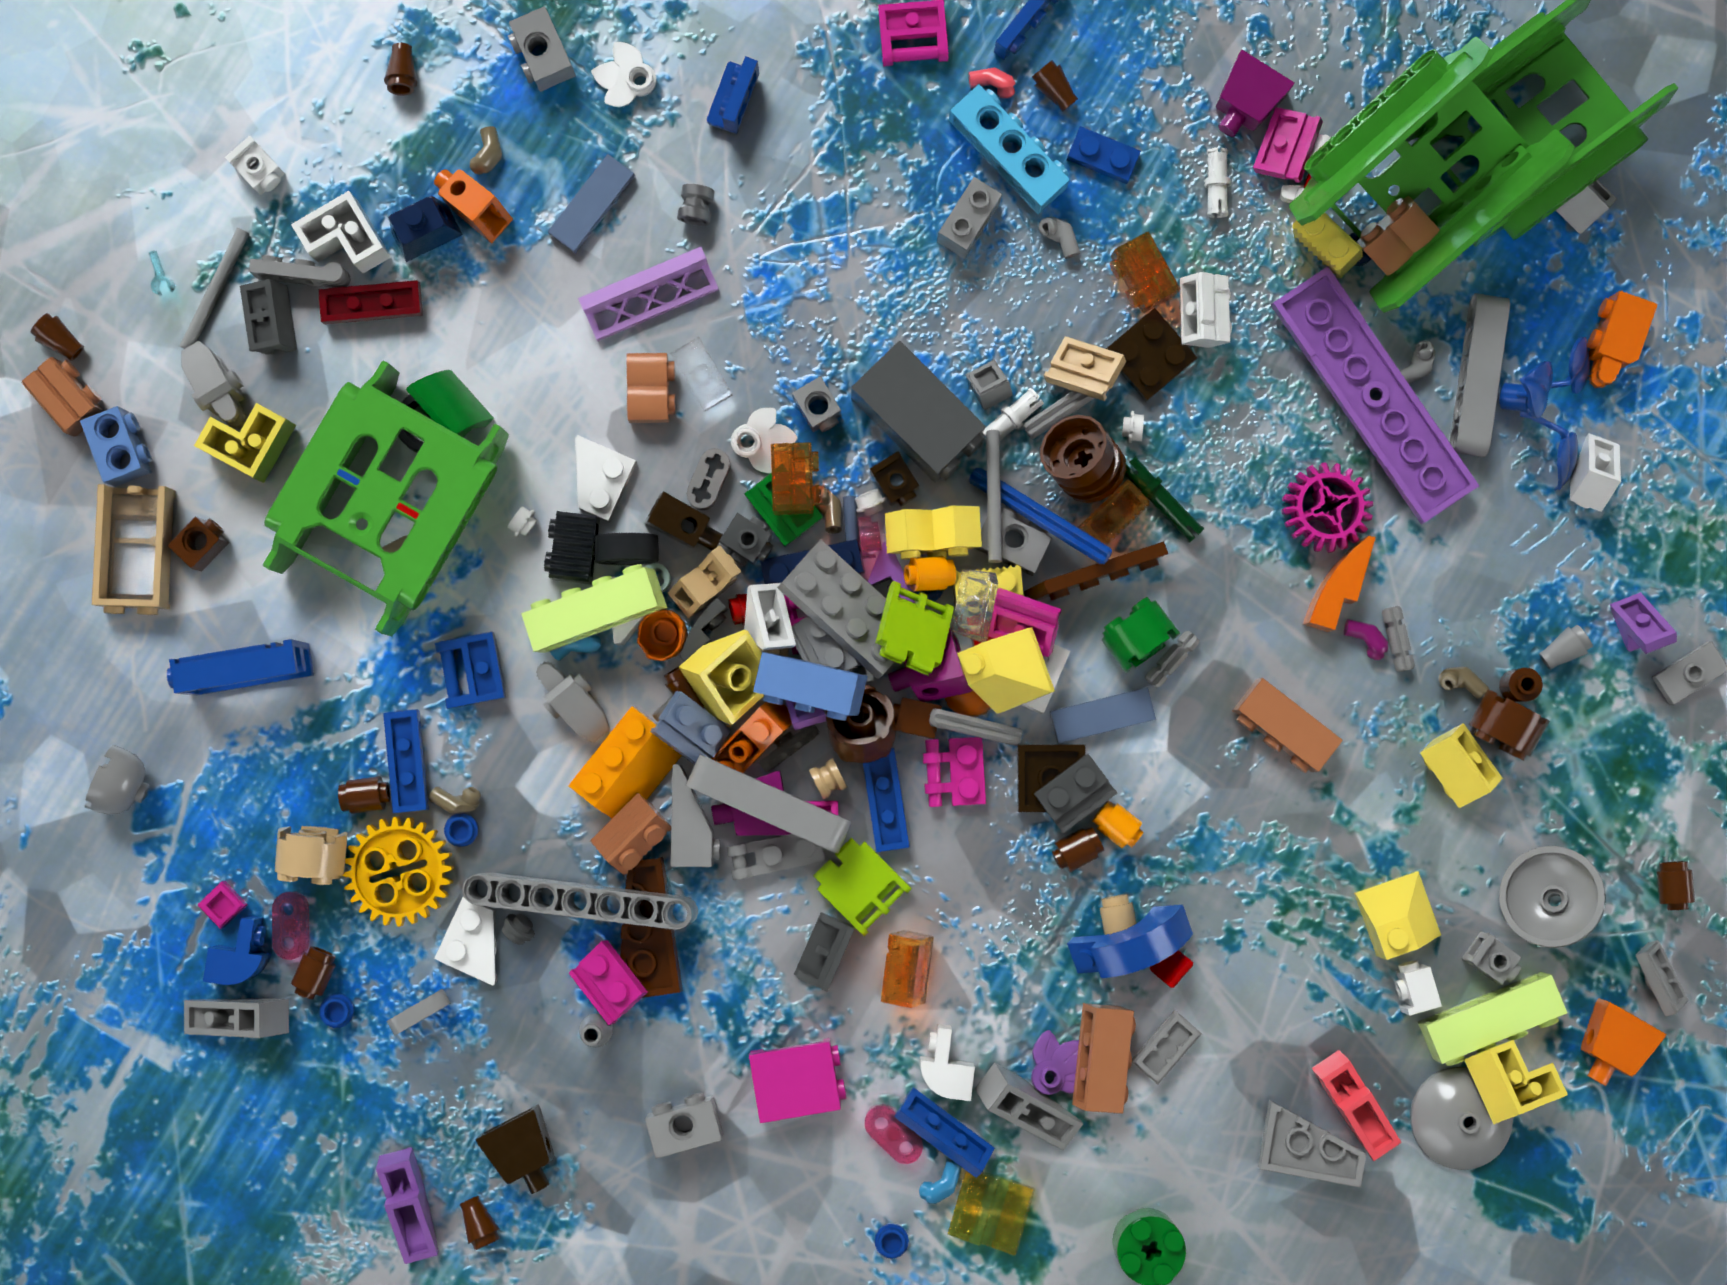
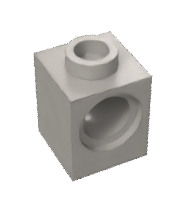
M821 376L792 393L793 400L812 432L818 429L821 432H825L839 423L837 418L841 416V409ZM815 400H823L827 403L828 409L821 415H815L809 410L810 404Z

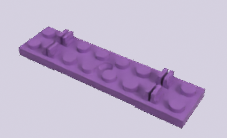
M1328 266L1271 304L1277 316L1420 524L1427 522L1479 487L1475 478L1444 433L1439 429ZM1371 389H1378L1381 392L1380 400L1375 401L1371 399L1369 394Z

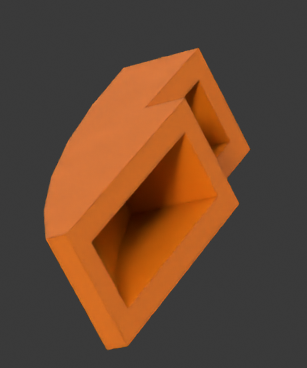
M1367 536L1361 539L1330 569L1319 585L1302 625L1326 632L1336 629L1343 602L1347 604L1358 602L1376 537Z

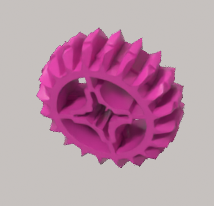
M1326 462L1319 465L1318 471L1311 465L1306 468L1307 475L1302 472L1295 475L1298 484L1290 482L1287 485L1288 490L1294 495L1285 494L1282 497V500L1285 503L1291 504V506L1281 510L1283 515H1291L1292 519L1284 523L1285 527L1295 525L1297 528L1291 534L1292 538L1295 539L1304 535L1305 537L1301 544L1303 547H1307L1314 541L1313 548L1315 552L1321 551L1325 543L1328 553L1335 551L1336 544L1341 550L1348 548L1347 540L1352 543L1358 542L1359 536L1356 532L1365 533L1368 530L1367 526L1361 521H1370L1373 517L1370 513L1364 511V509L1373 506V501H1364L1363 499L1364 496L1370 493L1369 488L1360 491L1358 487L1363 482V478L1358 477L1352 481L1350 479L1353 474L1351 468L1340 474V464H1334L1330 471ZM1323 482L1339 486L1346 494L1341 496L1333 494L1328 486H1324ZM1312 486L1314 491L1312 493L1313 506L1311 509L1303 512L1304 495L1307 489ZM1325 500L1326 504L1329 502L1331 504L1340 502L1330 512L1324 513L1321 511L1316 514L1314 513L1325 504ZM1351 504V518L1343 530L1341 526L1343 522L1341 511L1344 506ZM1320 520L1326 529L1331 530L1332 534L1317 531L1308 521Z

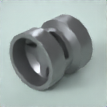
M699 184L682 185L681 197L684 202L678 209L677 219L691 225H709L711 212L708 205L713 202L715 191L710 187Z

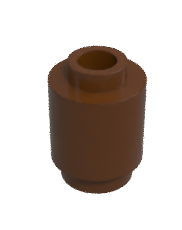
M1518 668L1503 674L1500 679L1499 688L1505 699L1508 698L1514 702H1526L1534 700L1540 695L1543 682L1541 676L1531 668Z
M381 776L348 780L346 784L339 785L338 787L340 808L343 812L350 811L351 814L385 809L386 802L391 801L389 783L383 782Z
M1092 827L1086 830L1081 828L1055 842L1056 850L1052 851V855L1061 870L1067 868L1071 873L1099 858L1098 854L1104 851V847Z
M1688 861L1659 863L1660 871H1656L1659 904H1667V910L1689 909L1688 903L1695 902L1693 873L1691 869H1688Z
M311 946L308 953L303 954L291 981V984L296 987L295 993L312 1000L315 995L323 996L336 966L333 963L336 955L324 949Z

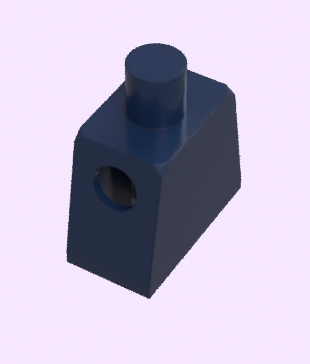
M433 196L426 197L388 217L391 233L406 262L463 235L449 206Z

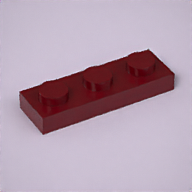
M418 280L318 289L320 318L324 325L423 316L421 284Z

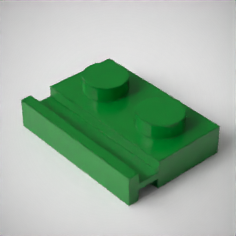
M783 464L757 483L751 490L744 493L784 547H787L792 541L823 519L821 513Z

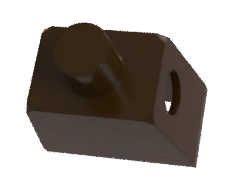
M664 491L658 496L644 524L689 548H694L698 543L712 551L717 548L719 540L723 535L707 526L710 517ZM684 519L694 524V529L691 533L682 530L681 523Z
M539 1104L481 1133L475 1139L478 1146L507 1184L523 1177L531 1194L549 1185L542 1167L554 1159V1151Z

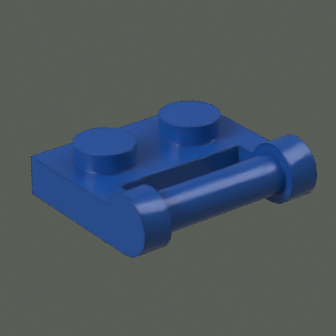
M494 632L435 643L436 653H440L448 698L445 699L447 709L506 698ZM458 649L462 651L469 694L461 695L453 651Z

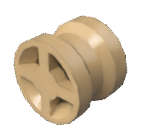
M833 758L828 760L825 766L821 768L814 767L809 770L823 799L828 798L831 792L836 789L842 791L848 788Z

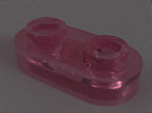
M870 516L857 517L862 559L876 558L875 551L882 550L878 521L871 522Z
M295 891L280 894L272 905V947L276 955L285 960L301 957L309 947V904L304 895ZM286 903L292 904L294 908L291 915H287L284 912ZM286 937L293 939L294 946L292 949L285 947L284 940Z
M876 1104L867 1111L864 1120L867 1133L897 1162L902 1164L915 1162L923 1150L921 1137L894 1117L896 1111L889 1105ZM880 1117L888 1121V1125L883 1129L877 1128L875 1125V1121ZM904 1141L912 1144V1149L906 1153L899 1149L900 1144Z

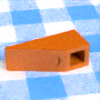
M765 702L711 759L744 773L791 727L792 721L788 708L784 704L778 705Z

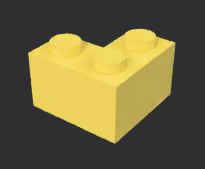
M256 403L240 432L210 416L194 446L264 483L296 425Z
M953 505L934 510L902 509L885 513L887 554H900L902 560L920 558L921 554H927V557L944 556L946 559L947 553L948 556L969 555L968 549L982 547L980 506Z
M1514 1040L1464 1059L1493 1124L1518 1116L1568 1095L1553 1063L1528 1072Z

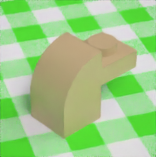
M718 546L707 555L698 567L680 578L668 594L689 619L733 585L741 570L737 567L734 559L721 546Z

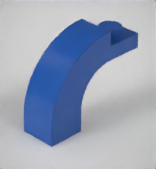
M1183 904L1155 906L1140 922L1125 930L1107 935L1073 937L1067 945L1077 973L1099 972L1101 978H1111L1137 972L1161 962L1183 947L1191 938L1193 932Z

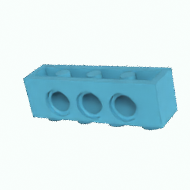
M978 84L950 110L949 122L1039 215L1067 189L1070 181L1068 178L1069 173L1058 160L1053 162L1045 153L1046 148L1035 136L1030 138L1022 129L1024 127L1022 122L1015 114L1011 112L1007 114L1000 106V99L992 90H985ZM985 118H991L997 123V127L985 129L981 126L980 121ZM1006 142H1014L1019 146L1020 150L1016 153H1008L1002 145ZM1030 165L1038 166L1042 171V175L1031 177L1026 173L1025 168Z

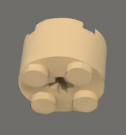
M291 826L279 828L275 858L277 880L294 882L298 881V877L311 878V883L329 885L332 884V879H340L345 872L348 833L343 832L339 834L338 829L317 826H301L299 833H291Z

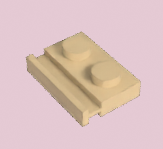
M1065 336L1050 363L1049 371H1045L1044 378L1047 383L1105 401L1107 398L1106 393L1109 388L1112 389L1126 360L1123 354Z

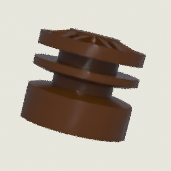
M1074 415L1060 420L1046 433L1040 447V460L1045 470L1063 491L1077 502L1092 503L1101 501L1113 494L1123 481L1126 472V458L1102 424L1091 416Z

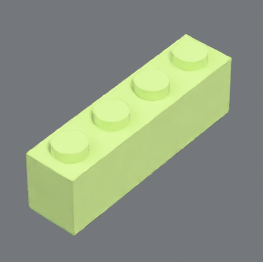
M642 564L633 565L622 570L624 575L614 579L611 576L598 578L592 581V587L582 591L580 587L566 590L561 593V599L553 602L550 599H544L530 605L531 610L523 612L521 615L533 652L546 653L667 608L655 569L643 567Z
M1539 972L1420 1020L1418 1024L1433 1060L1441 1064L1445 1063L1446 1066H1451L1466 1059L1464 1055L1473 1051L1481 1053L1497 1046L1495 1042L1508 1038L1510 1041L1522 1038L1528 1034V1029L1537 1025L1540 1028L1552 1026L1559 1022L1558 1017L1568 1012L1553 976Z

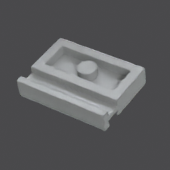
M809 616L792 626L796 648L802 660L845 671H852L862 665Z

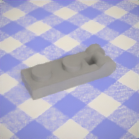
M263 255L262 260L250 259L248 271L259 280L272 279L277 282L328 288L347 287L351 280L349 273L337 262H329L324 267L315 266V262L309 260L295 259L293 264L282 262L281 258Z
M794 834L726 847L728 857H732L734 870H731L733 880L825 861L823 847ZM755 852L757 865L747 867L745 854Z

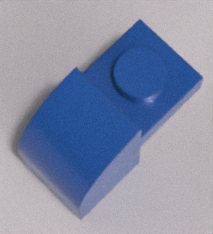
M246 916L240 919L236 948L222 945L208 948L203 982L234 985L256 977L265 969L270 960L271 953L258 951L259 946L263 945L266 937V927L262 926L264 917Z

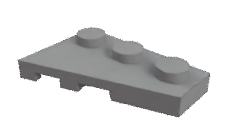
M1269 1100L1258 1163L1260 1169L1361 1187L1366 1153Z

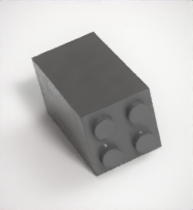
M900 340L851 387V399L934 483L941 477L946 481L959 468L958 465L961 463L959 459L964 454L968 458L971 457L983 444L982 441L985 438L982 435L986 426Z

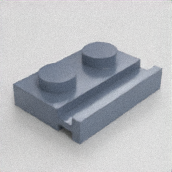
M676 691L658 718L659 722L650 732L695 765L699 754L710 759L711 757L714 758L731 729L686 694Z

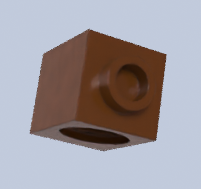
M195 516L167 546L191 569L202 572L229 542L222 536L225 532L224 529L214 520L209 518L206 521ZM204 533L207 538L206 545L201 550H197L195 540L200 534Z
M902 697L900 704L894 703L893 705L895 730L935 739L937 727L929 724L930 714L933 709H941L942 706Z

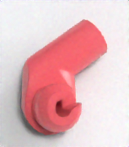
M993 67L968 72L970 88H975L978 84L981 86L992 85L997 88V94L1000 98H1010L1015 94L1014 85L1016 83L1013 76L998 68Z

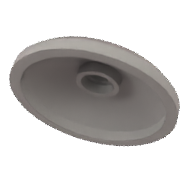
M1545 846L1532 849L1512 862L1500 884L1499 902L1506 922L1517 935L1541 947L1559 948L1570 946L1583 940L1596 928L1604 913L1606 893L1600 874L1587 858L1568 848ZM1553 896H1560L1562 901L1558 906H1551L1550 899Z
M1468 1067L1446 1068L1431 1075L1417 1090L1410 1110L1411 1129L1419 1147L1432 1160L1451 1169H1475L1491 1162L1502 1152L1512 1131L1513 1117L1493 1124ZM1471 1116L1473 1123L1470 1127L1465 1128L1463 1121L1466 1117Z

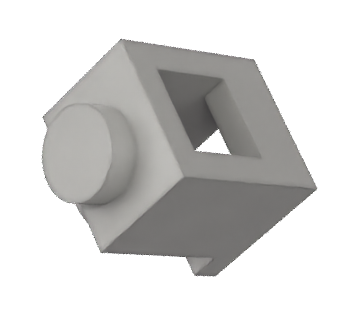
M1480 931L1462 957L1468 964L1495 983L1501 985L1505 981L1512 982L1521 970V966L1517 963L1522 957L1497 940L1493 935ZM1497 955H1501L1503 959L1496 967L1494 965V958Z

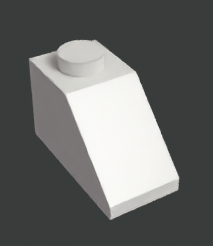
M1588 433L1570 480V500L1583 508H1592L1602 512L1621 483L1620 445Z

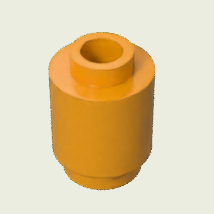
M944 556L911 558L909 564L904 567V581L913 592L946 590L948 586L955 584L956 567L952 559H946Z
M1109 800L1101 807L1092 822L1098 825L1096 829L1121 849L1126 845L1132 848L1144 833L1139 829L1143 822L1120 804L1116 803L1114 805Z

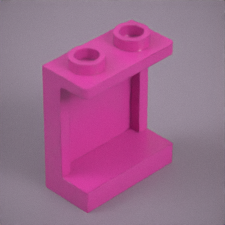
M825 1038L820 1042L764 1051V1049L750 1051L749 1060L760 1123L841 1110L840 1100L846 1099L844 1080H837L835 1066L841 1065L838 1045L831 1046L830 1038Z

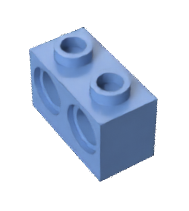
M116 406L80 420L103 483L117 487L152 473L149 462H152L151 454L147 446L140 442L137 434L140 431V426L132 412L129 413V411ZM118 423V433L110 438L108 435L110 426ZM129 453L131 457L130 463L126 468L121 469L120 459L123 455Z

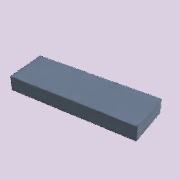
M607 154L548 230L549 235L576 254L634 179L635 174Z
M1148 687L1050 711L1058 744L1156 720Z

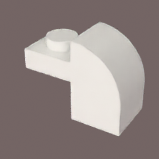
M937 1024L936 1032H930L928 1052L934 1053L933 1057L920 1056L922 1076L928 1087L936 1094L949 1099L971 1101L975 1071L974 1063L949 1059L952 1034L951 1025Z

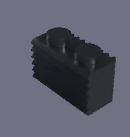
M557 511L556 519H550L548 538L553 539L552 552H546L544 571L549 572L550 579L592 584L595 565V536L598 535L600 524L598 516Z

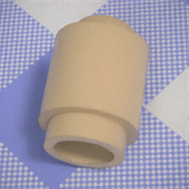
M1128 894L1101 899L1103 907L1099 909L1104 935L1116 933L1137 924L1133 902H1129Z

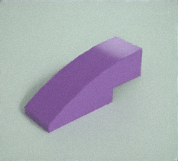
M410 1147L380 1155L376 1171L386 1197L384 1206L404 1263L408 1264L438 1256L439 1251L430 1207L413 1148Z

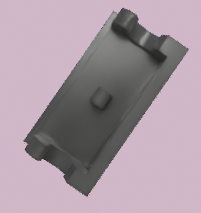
M272 279L241 285L240 293L249 351L273 355L274 350L287 352L297 350L287 285Z
M821 912L794 975L798 979L828 992L855 927Z

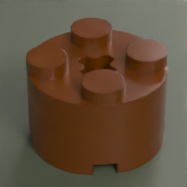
M865 685L859 716L847 715L846 721L826 717L831 746L842 761L868 763L890 754L896 737L894 709L891 700L886 695L884 696L876 691L875 687Z
M1487 689L1468 724L1471 726L1470 733L1492 745L1495 740L1501 742L1498 749L1524 761L1526 756L1530 757L1550 721L1542 718L1541 715L1508 698L1504 699L1498 696V693Z

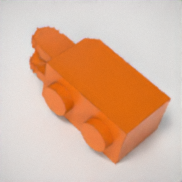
M1618 291L1603 300L1598 311V317H1601L1598 329L1592 331L1587 343V347L1591 348L1589 358L1594 361L1590 371L1591 375H1589L1590 378L1588 379L1590 381L1589 384L1595 388H1604L1606 385L1616 381V375L1619 374L1621 368L1639 360L1658 304L1623 291Z

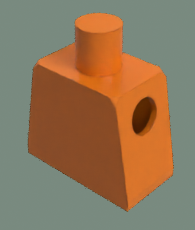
M444 169L435 177L434 185L440 189L438 195L452 211L491 244L513 220L499 200L463 170L459 169L452 174L447 169Z
M1598 998L1581 1044L1582 1051L1596 1058L1587 1076L1604 1086L1608 1084L1615 1070L1633 1077L1664 1040L1666 1034L1617 1005Z

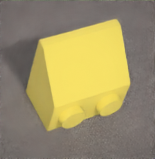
M742 630L703 645L679 666V669L706 710L718 720L733 725L764 697L763 694L753 692L762 653L747 630Z

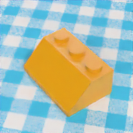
M631 706L568 786L595 808L613 818L637 793L647 800L682 755L652 734L650 731L657 724L637 707Z

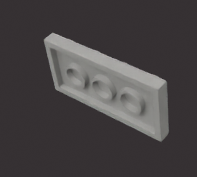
M820 539L777 588L871 674L879 679L894 663V661L879 655L881 645L875 643L886 598Z

